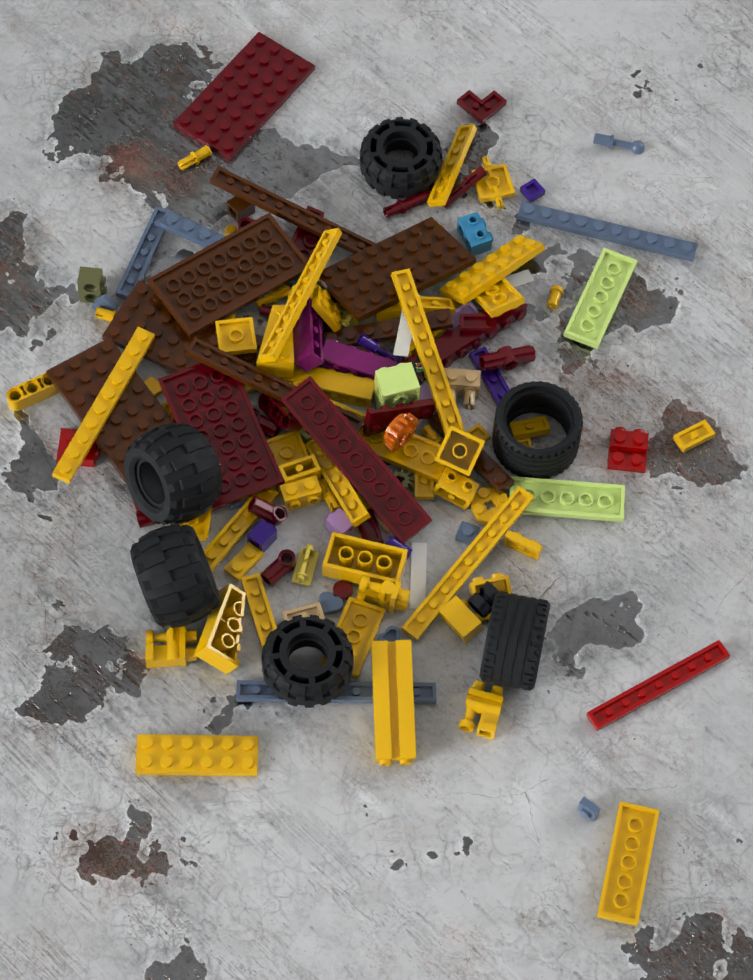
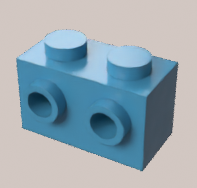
M478 212L457 219V230L467 250L473 256L491 250L492 242L494 241L492 233L487 231L485 220L479 216Z

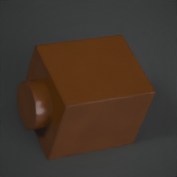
M234 196L227 201V212L238 223L242 217H249L255 213V205Z

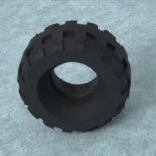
M396 117L394 120H383L380 125L376 124L371 128L362 141L360 149L361 173L364 175L366 183L372 189L376 188L378 194L391 196V199H407L416 194L423 193L435 184L441 171L443 157L440 140L430 127L424 123L420 124L416 119L410 118L408 120L403 119V117ZM392 150H407L414 153L416 157L407 162H398L390 159L386 154Z
M298 615L292 617L290 621L284 620L279 623L277 628L267 636L261 656L264 680L267 686L272 689L273 694L281 700H286L289 705L295 707L304 705L305 708H314V705L317 704L322 706L330 703L331 699L339 697L350 682L354 665L353 649L347 634L342 628L336 627L335 622L327 618L325 620L320 619L318 615H310V617ZM313 647L320 650L327 660L318 669L304 671L294 667L289 662V656L299 648Z

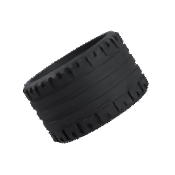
M531 381L511 388L510 391L505 393V396H502L495 411L492 447L497 459L500 460V463L507 470H510L511 473L519 477L549 479L552 476L555 477L559 473H563L573 463L578 453L583 428V415L578 402L564 388L549 382ZM542 413L556 419L564 428L567 436L553 447L535 449L519 443L509 432L508 425L509 422L522 414Z
M503 591L495 594L479 675L483 682H492L493 684H502L503 686H512L513 688H522V690L528 691L535 688L550 610L548 600L536 599L534 597L529 598L524 595L519 596L514 593L508 594V592Z

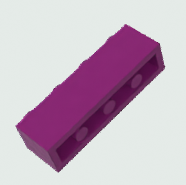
M310 297L293 328L294 364L305 373L324 363L321 317L311 306L312 299Z
M326 339L323 344L324 363L319 366L374 380L376 370L382 367L396 366L397 362L389 357L375 355L371 351L357 349L353 345H344L337 340Z

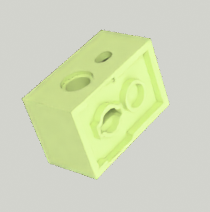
M412 362L399 363L388 368L382 367L375 371L373 400L377 410L380 406L388 405L391 408L395 407L397 403L409 405L412 401L419 400L420 385Z

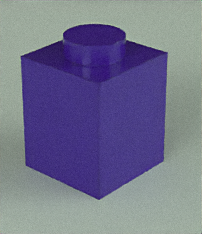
M263 519L247 534V543L250 542L263 553L277 539L276 527L270 522H265Z

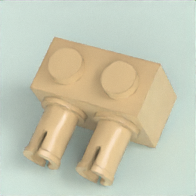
M444 368L455 402L456 396L464 397L463 408L468 410V403H470V410L475 409V398H479L481 370Z

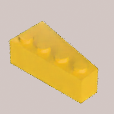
M272 305L259 354L285 305ZM293 331L277 361L261 363L257 358L256 367L276 377H293Z
M231 583L218 591L220 597L219 606L209 614L194 655L225 674L239 667V660L237 658L241 647L239 638L242 633L241 618L244 616L246 596L244 591Z

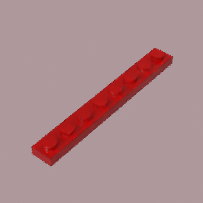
M718 640L588 711L586 716L594 728L599 731L730 658V654L721 641Z

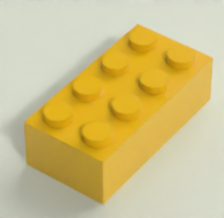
M332 532L322 565V576L360 585L361 578L365 575L370 577L372 582L382 584L383 581L390 580V582L395 584L396 581L401 582L408 550Z

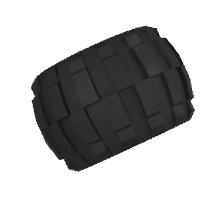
M171 423L157 426L140 435L125 452L124 475L128 490L142 513L157 524L175 525L189 522L209 510L218 501V497L221 496L222 471L219 460L210 442L195 427H191L186 423Z
M179 524L163 526L148 532L139 538V542L132 544L130 554L133 567L148 608L159 626L163 628L167 626L171 628L187 626L202 620L211 614L213 609L218 608L220 603L218 589L202 545L193 527L188 524L183 526Z

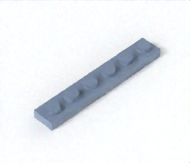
M155 207L115 292L116 297L127 299L139 280L143 281L166 232L159 225L167 209Z

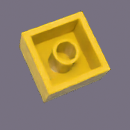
M450 425L434 461L470 477L485 445V441Z

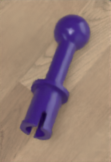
M364 333L357 340V344L373 353L376 352L383 357H389L396 361L397 364L405 360L404 356L393 355L379 346L380 341H375Z

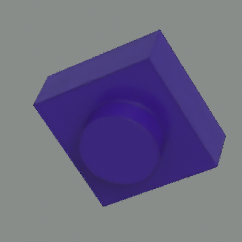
M535 178L520 187V192L530 203L545 195V189Z

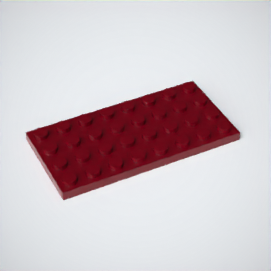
M258 32L173 122V125L204 146L207 145L212 151L231 161L315 70V65Z
M203 363L158 379L175 423H186L199 430L210 442L217 455L222 471V491L218 501L211 507L213 511L284 484L282 474L242 382Z

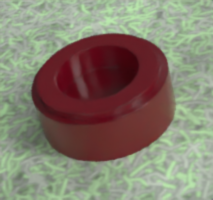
M341 580L334 584V596L340 597L343 601L348 600L349 596H352L353 588L348 581Z

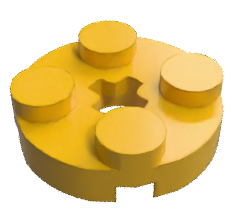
M482 487L475 493L471 501L470 510L478 522L487 525L508 497L504 492L499 495L493 488ZM491 503L495 508L491 507L489 510L485 504Z

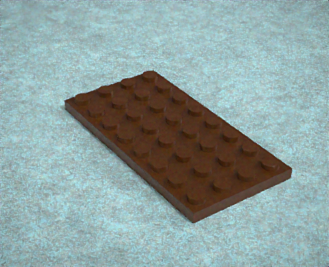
M268 213L149 278L147 283L184 332L191 338L214 325L215 321L223 320L301 276L308 261L273 216Z
M430 217L325 268L317 282L358 322H361L400 302L391 277L392 272L410 268L419 293L474 265L476 258L436 220Z
M140 280L102 335L103 340L110 337L116 346L125 350L137 327L154 333L155 338L143 358L174 373L201 363L186 356V351L195 337L219 349L215 324L189 338L152 288ZM255 333L256 353L233 356L256 366L263 336Z
M110 337L46 371L49 380L81 423L122 355V352ZM136 371L95 440L125 483L124 459L127 448L144 432L157 426L174 423Z

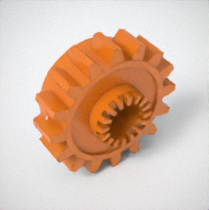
M410 412L398 415L389 424L384 433V445L392 452L398 451L400 447L402 448L413 437L414 431L417 429L416 426L419 424V419Z

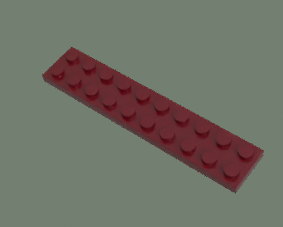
M311 376L280 399L282 404L402 544L408 542L432 522L431 517Z

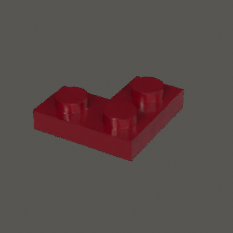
M470 90L457 99V105L481 124L496 114L507 103V100L495 90L483 100Z

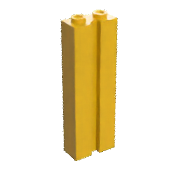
M387 640L371 641L375 763H380V766H390L392 763L400 762V765H411L412 762H416L411 640H395L393 642H387Z

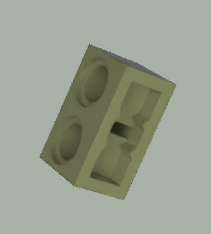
M80 266L77 280L80 302L94 303L95 299L104 294L107 295V286H105L106 276H103L102 269Z

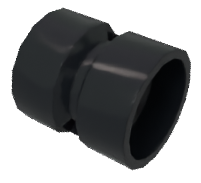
M486 581L479 588V593H474L467 602L482 618H486L492 611L495 594L499 591L490 582Z

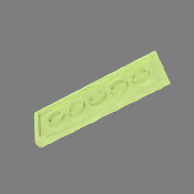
M603 248L564 331V337L595 349L599 348L638 260Z
M511 476L514 480V485L510 487L509 497L518 486L534 496V500L522 513L523 515L612 522L624 521L625 485Z

